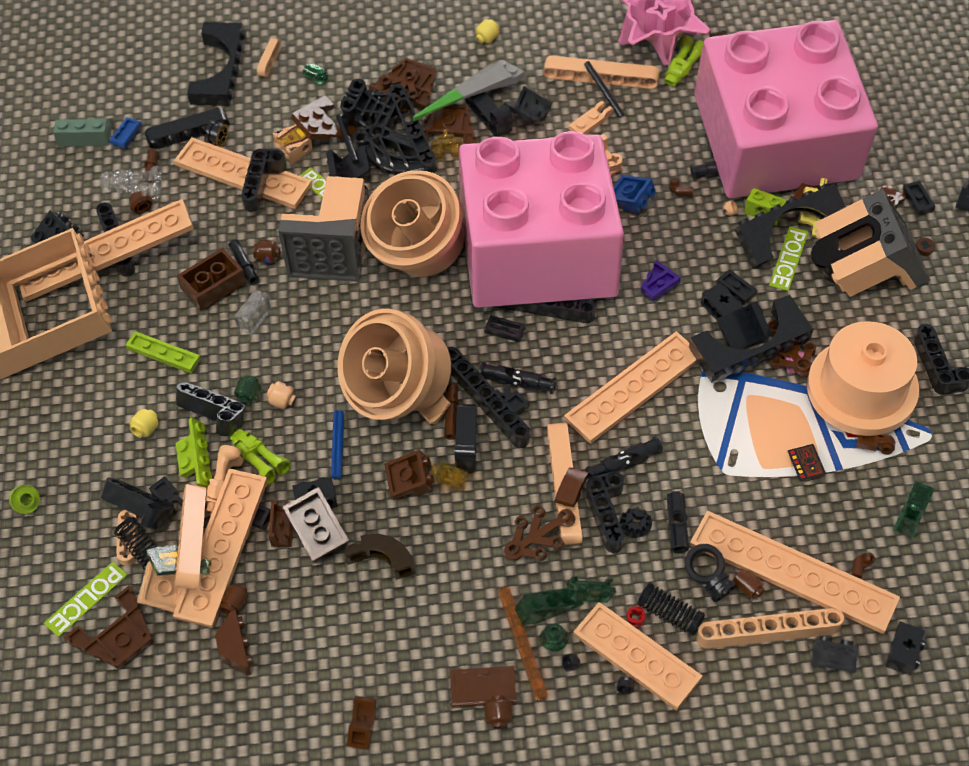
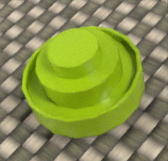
M22 484L16 486L11 491L9 503L14 511L20 514H28L37 509L40 503V495L31 485Z

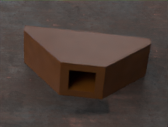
M233 610L215 634L218 653L222 663L249 676L251 675L250 667L253 666L251 654H247L245 649L249 647L247 636H242L241 629H245L242 616L238 617L236 610Z

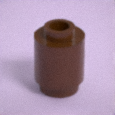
M742 569L733 579L737 584L736 588L751 600L753 598L758 599L765 590L762 588L764 583L749 571Z
M236 584V586L231 585L221 601L220 610L227 615L233 610L239 613L249 596L247 589L240 584Z

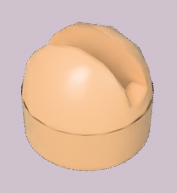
M733 200L724 204L723 210L726 209V215L731 216L738 213L737 205Z

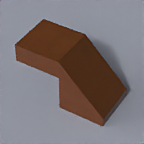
M354 697L352 720L348 726L347 747L369 749L375 722L377 698Z

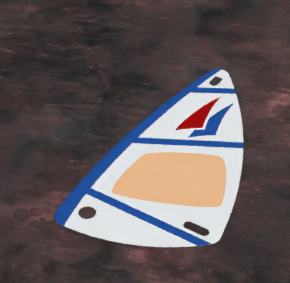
M704 371L701 374L698 392L701 428L715 462L726 475L744 477L797 476L787 450L814 444L825 472L844 470L900 454L924 444L932 438V433L927 427L907 420L906 423L896 430L879 435V437L890 435L896 441L895 450L891 454L881 453L879 447H877L876 451L856 448L858 435L840 430L823 419L810 401L807 386L740 372L737 374L732 373L721 380V382L726 384L727 388L724 392H717L713 388L714 383L717 381L711 383ZM906 431H918L920 432V437L916 438L908 436L906 434ZM732 449L738 450L736 464L734 467H729L730 452Z

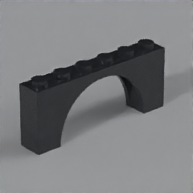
M203 22L201 31L203 44L223 50L230 58L227 65L218 74L204 80L190 81L187 91L190 105L230 106L231 100L234 99L233 88L237 85L236 75H239L238 64L242 61L241 51H244L243 41L246 40L247 33L243 29L242 23Z
M835 183L830 186L824 184L818 187V191L814 193L810 190L802 194L800 199L794 197L786 201L784 206L778 204L770 208L771 211L768 213L764 211L754 215V219L749 220L746 218L738 222L739 225L734 230L752 268L769 262L774 258L770 246V235L772 227L779 216L792 211H802L822 220L846 207Z
M790 295L773 302L771 313L775 319L776 333L770 341L760 347L746 350L731 348L718 342L707 330L690 337L689 349L711 383L717 380L721 381L732 373H740L748 366H755L764 359H771L780 352H787L798 344H805L810 341L814 329Z

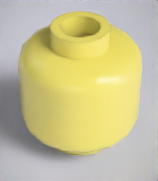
M485 19L475 29L476 39L481 44L492 43L499 35V26L492 19Z
M139 410L130 419V431L139 438L149 437L159 426L157 414L153 410Z

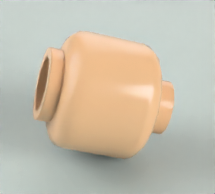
M281 381L275 384L272 383L266 394L268 403L280 409H285L288 405L292 406L296 398L293 395V387Z

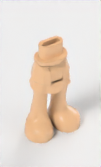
M222 445L219 448L216 474L214 479H210L206 495L207 507L205 512L209 516L213 512L228 470L231 467H240L243 464L244 459L240 456L241 450L236 447Z

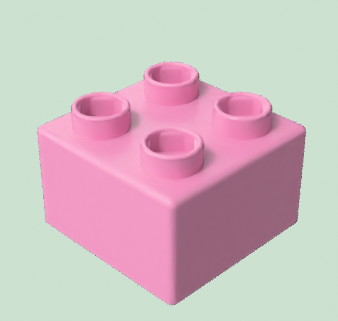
M837 20L811 21L802 25L758 31H740L735 34L708 37L704 40L694 95L725 194L728 198L749 196L754 188L771 193L797 189L801 183L818 186L820 185L821 178L828 179L827 184L861 178L878 129V123L843 31Z
M568 131L560 133L554 138L512 141L505 137H491L480 143L463 144L459 147L462 225L464 228V243L473 306L479 308L616 297L619 294L624 232L604 143L600 135H585L580 132Z

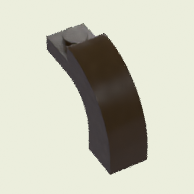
M361 535L362 543L351 544L343 549L347 565L369 558H379L391 566L396 580L416 574L415 565L408 549L400 541L388 535Z

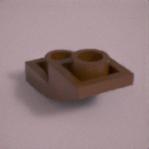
M569 467L559 486L554 502L574 508L581 496V489L588 479V472Z

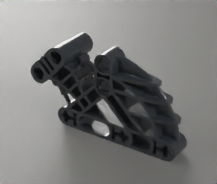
M354 79L348 87L349 92L346 91V96L343 97L340 107L347 127L354 126L357 128L359 125L364 127L353 135L356 148L362 145L365 146L369 161L379 167L381 172H384V169L393 172L394 176L397 175L396 173L400 174L407 171L435 173L437 170L436 159L419 120L406 122L400 112L406 108L410 110L412 116L416 115L404 87L400 84H395L391 86L390 93L376 92L374 89L367 91L366 83L363 79ZM383 96L388 97L385 104L382 102ZM397 116L406 134L391 129ZM386 147L398 150L400 156L388 153ZM403 153H406V154H409V155H412V156H404Z

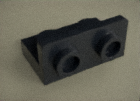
M820 635L819 640H813L814 648L811 665L849 672L856 671L859 647L853 646L854 641L841 639L840 643L832 642L831 637Z

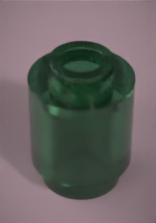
M311 63L306 64L303 69V76L310 81L321 85L328 80L329 74L327 69Z

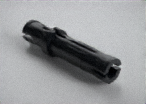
M231 240L228 246L237 263L243 269L247 282L249 284L257 283L259 277L254 271L253 263L248 260L239 240Z

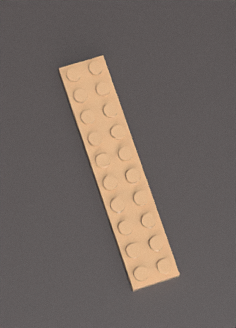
M180 199L84 241V244H88L92 254H90V257H92L96 265L94 271H99L189 232L194 227L183 199ZM75 261L19 285L22 297L26 302L82 278L78 261Z
M707 511L690 542V547L699 544L713 545L722 553L725 563L741 570L749 571L758 578L826 609L836 608L843 613L844 617L883 635L900 599V596L710 511ZM704 552V553H706V554H708V555H710V556L716 558L713 554H711V553H709V552Z

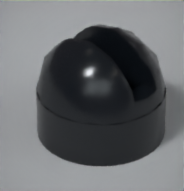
M573 653L564 654L562 666L566 671H573L580 666V659Z
M626 675L621 676L617 681V691L621 694L633 693V679L631 677L628 678Z

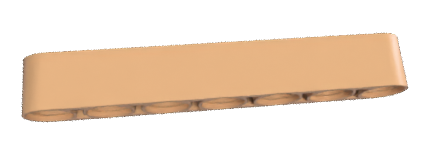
M548 56L543 70V74L547 78L595 83L584 66L586 61H590L604 84L647 89L657 87L660 73L659 69L655 66L560 56Z
M567 423L547 424L555 497L568 468H573ZM578 501L574 508L556 503L557 515L563 509H570L576 517L575 523L572 526H559L560 537L564 540L565 545L582 544ZM568 514L564 515L563 519L567 518Z
M185 485L175 587L197 589L200 574L206 487Z
M830 608L705 622L698 629L697 643L700 647L708 649L817 637L819 635H834L840 631L844 615L840 610ZM829 619L835 620L837 623L833 624ZM808 622H813L816 626H811ZM787 624H792L795 628H789ZM767 626H770V627H772L774 630H773V631H770V630H768L766 627H767ZM744 629H751L753 633H748ZM724 631H729L733 635H726ZM708 633L712 637L707 638L704 637L702 634Z

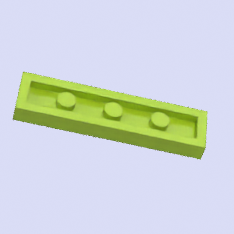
M134 331L125 344L126 349L190 374H192L201 360L198 354Z

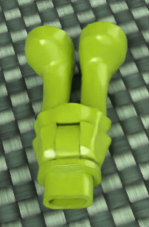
M684 34L680 37V52L671 60V64L668 65L664 79L666 84L676 86L677 83H680L689 74L692 65L701 57L703 40H698L694 45L691 36ZM692 51L687 61L684 60L686 56Z
M238 429L230 436L233 445L241 450L240 456H243L244 460L250 462L259 471L260 476L267 477L266 487L273 484L276 479V473L279 476H283L291 469V462L287 458L277 456L271 452L260 439L251 435L248 431L245 432L242 429ZM262 455L272 465V467H270L264 461H262L259 458V456Z

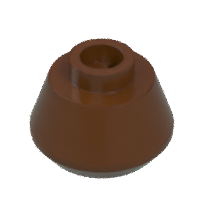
M142 191L132 193L129 198L130 210L136 214L147 212L153 203L151 196Z

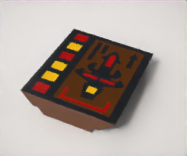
M814 444L787 450L800 481L815 480L826 474Z

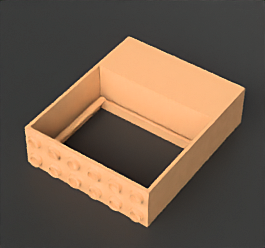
M73 228L0 259V379L112 332L110 326L112 319L109 313L106 312L108 309L107 303L102 299L104 292L101 286L98 285L100 279L97 272L94 271L96 265L92 257H90V254H92L88 244H84L81 234H77ZM78 261L92 312L29 338L16 287Z

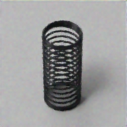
M129 517L116 527L114 534L120 539V542H123L126 549H129V553L134 556V559H137L140 566H143V570H146V563L151 558L145 559L149 555L148 553L142 557L141 555L153 545H155L154 548L160 547H157V543L151 540L152 537L149 536V533H146L145 529L143 530V526H140V523H137L138 520L135 517ZM135 525H138V526H137L134 530H132L128 535L124 536V535H125L129 530H131ZM141 528L139 532H137V533L134 534L131 538H129L128 540H126V539H127L131 534H133L137 529ZM144 531V533H143L141 536H139V537H138L136 540H134L133 542L129 543V542H130L133 538H135L139 533H141V532ZM144 535H147V536H146L143 540H141L138 544H136L135 546H133V544H134L135 542H137L140 538H142ZM150 538V539H149L145 544H143L140 548L136 549V548H137L141 543H143L146 539ZM152 542L146 549L138 553L148 543Z
M648 583L642 591L637 605L643 607V609L647 608V611L651 610V614L659 615L660 619L667 620V623H671L672 626L680 627V630L684 629V633L688 632V635H691V637L694 636L704 620L705 613L698 610L695 614L696 608L690 613L692 605L685 612L688 603L683 606L684 601H681L678 605L679 598L675 601L676 597L673 596L671 598V593L667 596V591L663 593V589L659 591V587L655 588V584ZM662 605L660 612L657 614V610ZM666 607L664 614L661 616L662 611ZM671 608L668 617L665 619L667 612ZM676 609V611H675V613H674V615H673V618L669 621L670 616L673 614L674 610ZM679 613L677 620L675 621V623H673L675 617ZM684 614L681 623L677 626L678 621L681 619L682 615ZM689 615V617H688V619H687V621H686V624H685L684 627L682 628L683 622L686 620L687 616ZM694 616V618H693V620H692V622H691L689 628L686 630L687 625L689 624V622L691 621L692 617Z

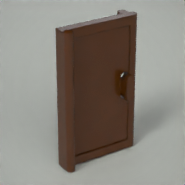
M514 666L450 670V705L452 708L481 707L487 701L492 700V696L495 695L505 696V700H509L512 705L517 703Z

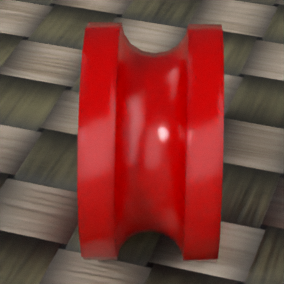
M638 606L629 608L626 621L635 628L641 627L645 622V611ZM632 614L640 616L639 620L632 618Z

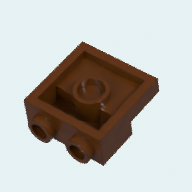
M420 449L384 463L389 493L393 500L411 493L417 496L433 490L432 484L435 483V479L428 468L431 466V460Z

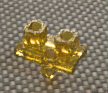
M444 129L443 135H437L436 140H430L431 149L436 159L444 157V150H450L453 157L459 156L462 137L454 138V134H447V130Z
M440 461L439 465H433L430 475L434 476V481L461 490L462 483L466 480L467 471Z

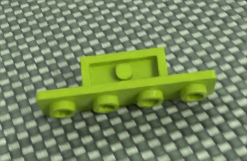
M191 417L188 419L190 435L176 442L179 475L187 478L196 473L197 484L208 489L212 475L205 435L206 429L201 421Z

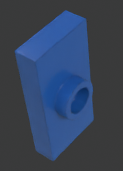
M126 117L109 140L110 145L126 149L142 127L141 121Z

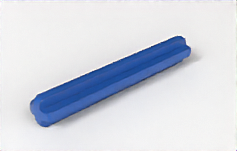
M335 410L333 412L331 477L333 480H340L342 478L344 412L342 410Z

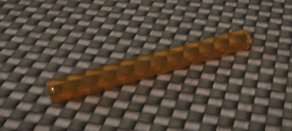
M503 586L498 589L504 611L535 699L543 701L548 697L511 590L509 587Z

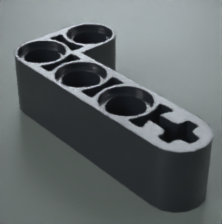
M486 92L464 99L466 104L494 137H500L512 131V113L507 105L499 108Z
M260 148L252 152L241 193L243 206L247 212H254L259 209L268 173H282L286 170L287 165L283 151Z
M929 324L920 325L914 343L934 391L940 395L966 391L969 388V368L958 367L951 369L934 327Z
M182 382L177 385L176 405L217 421L216 433L223 437L231 436L242 426L245 408L243 403L191 383Z
M457 404L456 472H476V404Z
M609 472L591 477L586 484L587 500L604 546L610 553L620 552L624 541V533L610 499L622 494L624 478L619 472Z
M106 478L101 494L103 500L142 517L141 525L144 527L159 529L169 525L174 509L172 503L119 479Z

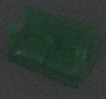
M572 576L570 580L566 581L569 601L608 603L616 593V587L610 588V584L613 582L612 578H607L604 582L581 581L578 580V576Z

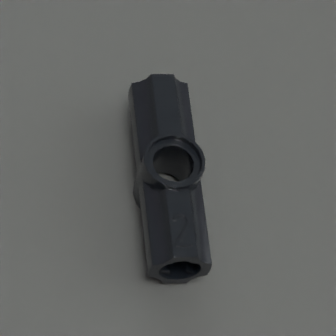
M672 491L667 494L671 551L684 553L689 550L685 496L680 491Z

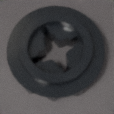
M638 507L635 509L629 508L626 512L622 513L620 518L622 531L630 537L638 538L645 536L652 527L651 515H648L646 510H640ZM633 517L636 520H640L639 526L636 523H632Z

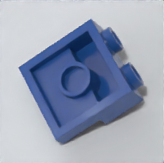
M622 175L613 186L617 205H622L623 211L639 213L641 209H645L648 199L654 197L656 193L653 181L649 178Z

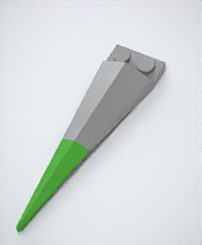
M503 60L495 64H489L413 116V121L473 95L513 85L525 77V71Z

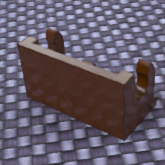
M271 501L269 525L271 547H292L293 526L283 507L279 506L277 501Z

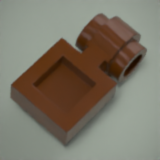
M858 435L856 448L876 451L877 447H879L881 453L889 455L895 450L896 441L890 435L879 437V435Z

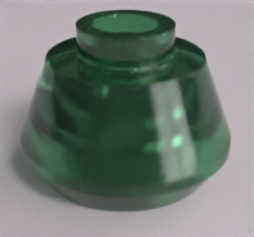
M549 624L540 633L541 645L549 651H560L568 643V633L559 624Z

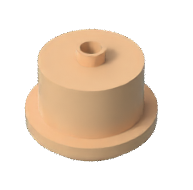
M407 171L397 174L379 185L370 195L364 206L360 227L366 247L384 265L400 269L409 275L427 277L444 271L457 259L464 244L463 212L459 197L445 179L434 173Z
M393 309L374 310L358 319L347 332L338 357V378L346 400L358 413L377 420L399 419L412 411L424 410L432 406L446 390L451 374L449 351L440 336L424 328L412 315Z
M866 321L853 323L842 328L834 336L830 346L821 351L811 365L807 380V391L813 407L828 423L851 434L876 436L896 430L911 417L919 397V383L915 374L917 368L915 349L901 332L886 324Z

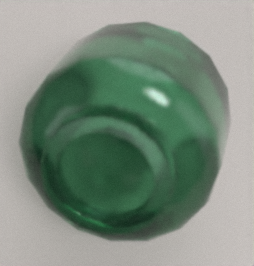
M248 375L238 379L234 390V396L238 398V402L249 405V403H254L258 400L262 388L259 380Z

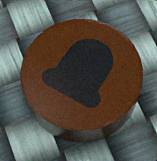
M920 238L916 243V247L920 255L929 256L933 253L935 244L929 238Z

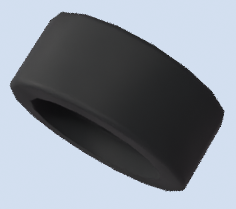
M699 544L688 551L685 558V568L688 575L694 581L700 584H708L724 572L725 560L722 553L715 546ZM709 552L716 557L717 568L713 574L701 576L695 572L693 560L698 553Z

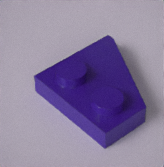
M657 260L653 263L652 271H649L647 274V279L641 285V292L652 301H655L681 283V277Z

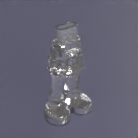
M152 166L151 170L146 172L123 171V169L114 172L109 171L108 173H101L100 186L108 187L109 190L113 189L121 193L123 191L126 193L136 191L150 193L152 198L159 199L162 192L161 183L142 184L133 183V180L161 182L162 171L160 166Z

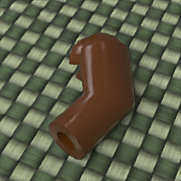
M676 178L670 180L669 188L676 195L693 196V187H682Z
M869 552L856 557L853 560L852 575L861 579L863 569L875 562L874 554Z

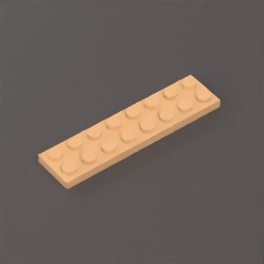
M192 137L176 157L174 163L178 167L242 190L251 158ZM287 171L268 173L262 197L296 209L311 188L312 180Z
M678 332L673 333L565 414L564 420L589 444H592L698 363L689 349V342Z
M234 469L228 470L202 538L200 574L197 589L183 588L173 614L174 619L214 628L220 612V606L222 605L221 601L228 591L267 485V477Z

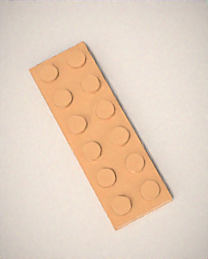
M600 602L573 632V636L676 711L702 679L701 674Z

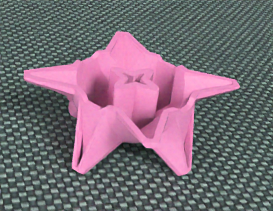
M621 0L627 6V13L619 36V44L624 46L627 44L634 45L643 40L650 41L663 65L671 63L677 40L682 34L695 36L696 34H708L710 32V28L694 15L691 0Z

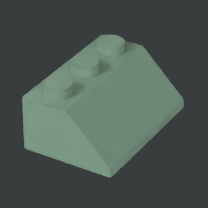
M113 118L55 120L53 134L58 147L109 146Z

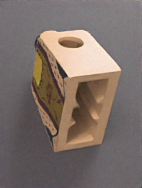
M297 125L273 132L276 147L284 152L286 159L291 164L312 150L311 139Z

